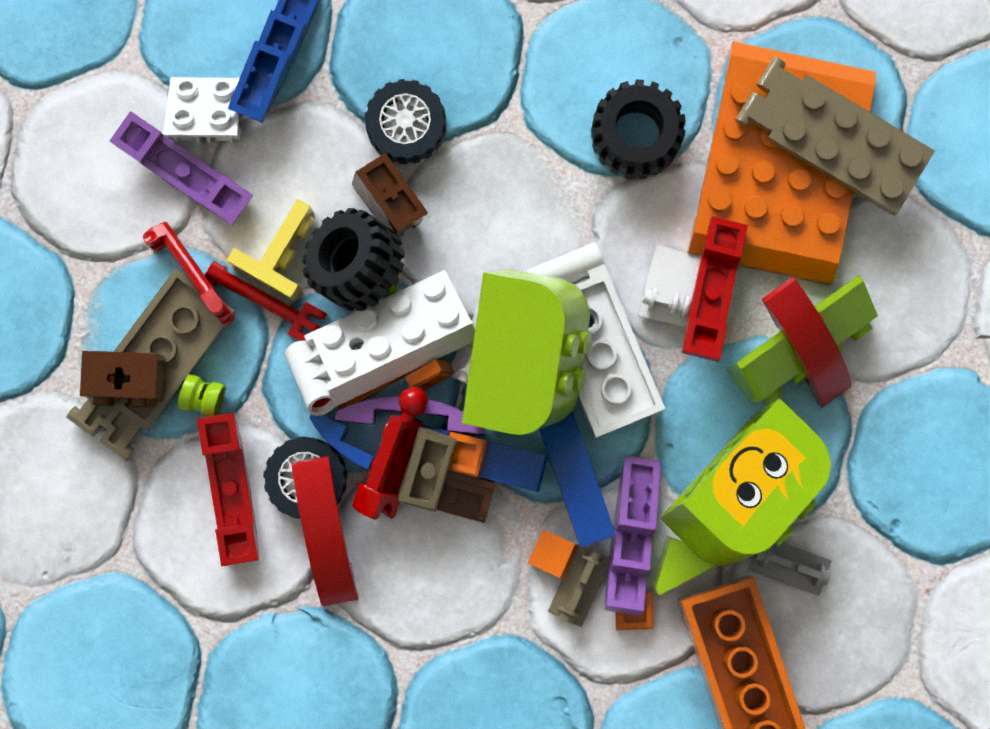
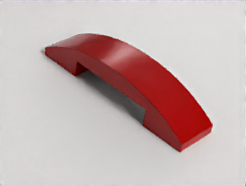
M714 216L710 219L691 297L682 345L683 354L716 362L720 361L737 267L742 256L748 227L746 224Z
M791 277L762 298L773 322L785 334L808 378L805 381L818 405L823 408L852 387L851 378L839 348L820 314L797 280Z
M235 412L197 418L202 455H205L217 524L215 533L221 567L258 561V541L251 489Z
M329 456L293 462L291 466L299 514L321 606L358 600L352 564L349 561L337 504L336 487Z

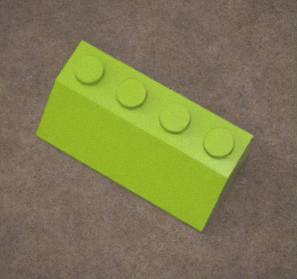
M860 275L814 306L830 331L840 352L843 351L839 345L850 336L854 341L864 336L873 329L869 322L878 317L866 285ZM779 331L727 369L730 376L752 405L760 401L765 406L770 404L783 394L780 387L792 379L797 384L807 377L782 331Z

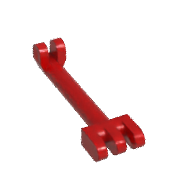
M162 222L148 229L143 234V241L155 252H159L167 247L201 295L200 298L209 311L223 325H231L235 320L234 314L225 301L217 294L168 222Z
M216 261L211 263L205 274L210 284L214 287L220 284L291 323L292 326L287 334L299 341H306L304 337L306 334L301 333L304 327L311 331L320 328V326L308 320L311 314L320 320H325L328 315L307 302L298 311L227 272V267Z

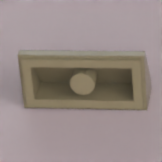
M418 426L399 489V502L436 512L457 439Z

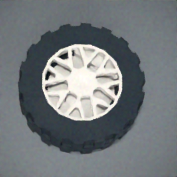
M399 79L398 82L385 84V87L378 89L374 93L375 96L367 104L368 110L365 112V127L371 144L380 155L386 153L392 162L397 161L400 164L407 165L409 162L419 163L420 160L432 156V152L435 149L438 150L441 146V140L445 137L446 116L439 96L436 93L434 94L429 86L419 84V81L416 80L405 81V79Z
M298 437L285 441L268 458L266 470L263 472V478H265L264 489L268 493L270 502L283 514L300 519L291 466L293 462L329 456L336 487L337 504L342 500V496L347 488L348 473L345 468L346 464L339 455V452L328 443L313 437Z

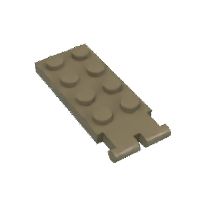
M773 57L756 84L759 89L768 93L767 97L765 98L756 92H752L735 121L743 127H748L750 123L769 133L766 139L768 142L889 214L897 215L935 150L807 74L803 80L784 70L786 63L783 60Z
M177 268L174 269L114 350V352L158 353L165 356L163 401H152V406L145 408L130 407L129 400L114 399V406L91 405V399L88 398L81 409L74 406L66 416L67 419L92 437L98 433L102 426L107 429L100 439V443L125 461L129 460L133 455L135 449L130 445L143 428L146 431H150L182 388L187 375L194 372L227 327L209 311L192 282ZM228 306L235 316L237 312ZM123 374L122 377H116V384L122 386L123 383L129 382L130 376Z

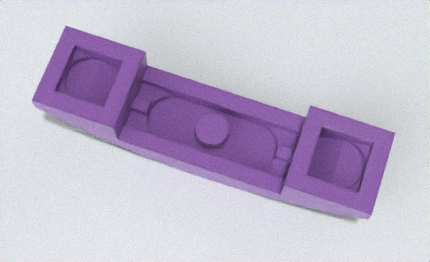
M131 111L109 140L113 145L161 179L232 226L253 197V194L223 174L221 175L168 137H163L161 131Z
M400 396L382 397L358 402L336 412L335 420L338 422L375 425L377 411L402 413L399 406ZM428 399L427 409L424 413L420 414L449 417L447 431L485 436V428L463 424V411L447 404Z

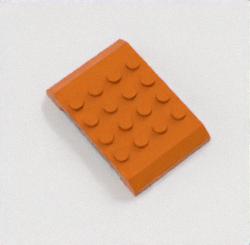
M733 41L730 47L724 76L725 81L687 253L701 256L711 217L714 216L748 225L742 256L738 266L830 286L833 283L839 265L853 192L768 142L766 139L769 133L752 123L748 127H743L735 119L752 92H756L765 98L767 97L768 93L759 89L756 84L773 57L783 60L786 63L784 70L803 80L807 74L869 112L875 89L876 72Z

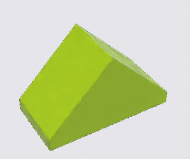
M667 536L652 588L660 596L716 565L702 560L683 541Z

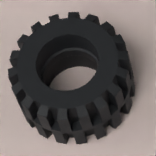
M636 79L634 85H629L628 81L620 83L617 90L614 88L610 89L604 99L601 98L597 105L591 127L592 147L594 153L598 152L600 155L599 161L604 166L607 163L611 167L610 172L617 175L618 171L624 173V178L632 179L633 175L639 176V179H646L652 173L657 175L662 172L665 166L668 167L673 162L681 147L686 132L684 129L686 123L685 114L680 113L682 106L678 100L673 101L671 99L673 93L667 88L664 92L658 89L659 84L652 81L650 86L644 85V80ZM629 113H643L652 118L659 130L658 140L649 147H631L621 140L616 131L618 120Z
M347 208L346 212L342 210L334 212L332 218L327 216L322 221L321 227L319 229L316 227L311 233L313 234L311 241L306 243L305 249H307V253L303 255L302 263L306 265L303 269V275L308 279V285L317 293L348 311H353L354 309L364 311L368 305L372 308L378 305L379 299L381 297L386 299L390 294V288L393 285H397L400 280L397 278L398 273L403 272L404 264L400 261L405 257L404 249L400 247L402 245L400 238L390 228L361 209L358 211L355 208Z

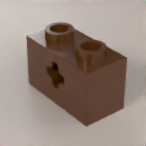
M82 351L80 396L91 399V405L114 406V399L129 400L130 407L150 408L152 401H163L165 356L158 353ZM123 374L130 376L129 382L123 383L122 386L116 384V377H122Z

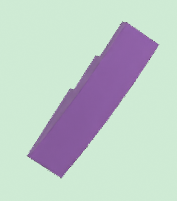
M631 456L623 458L613 524L616 536H613L611 539L604 603V610L638 616H641L644 612L646 577L650 571L652 538L657 525L661 461Z

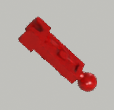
M409 387L401 393L399 397V406L402 411L401 416H390L389 422L383 429L382 441L377 455L371 462L368 480L366 483L359 484L352 507L373 520H377L381 513L393 519L400 505L398 490L405 473L418 426L423 425V422L418 420L416 416L424 413L428 406L427 394L421 388Z

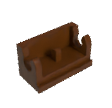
M386 153L355 171L352 186L373 216L394 231L395 235L399 238L410 227L416 228L422 222L424 216L428 214Z
M448 470L436 510L485 523L496 483Z

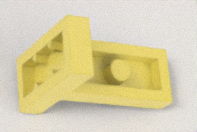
M299 199L296 200L260 262L233 248L226 261L233 267L295 302L302 291L301 287L278 272L281 268L286 270L296 254V250L293 249L300 236L305 238L315 222V219L312 218L314 211L311 206Z

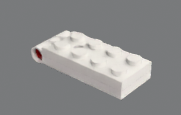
M593 242L527 269L526 272L561 278L573 283L581 290L587 300L590 317L593 319V326L588 328V332H591L592 340L588 353L584 354L582 369L586 371V379L582 391L578 393V400L594 439L665 410V406L596 243Z
M444 270L392 294L386 299L380 300L379 304L373 308L367 306L364 311H356L304 335L306 341H297L291 344L285 351V357L308 412L311 415L319 416L330 412L334 407L473 343L475 329Z

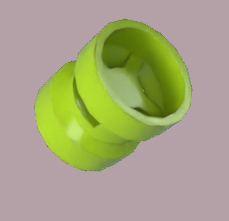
M188 374L180 391L178 409L187 412L193 410L200 411L203 417L218 415L224 400L226 385L215 381L209 384L203 382L199 376Z

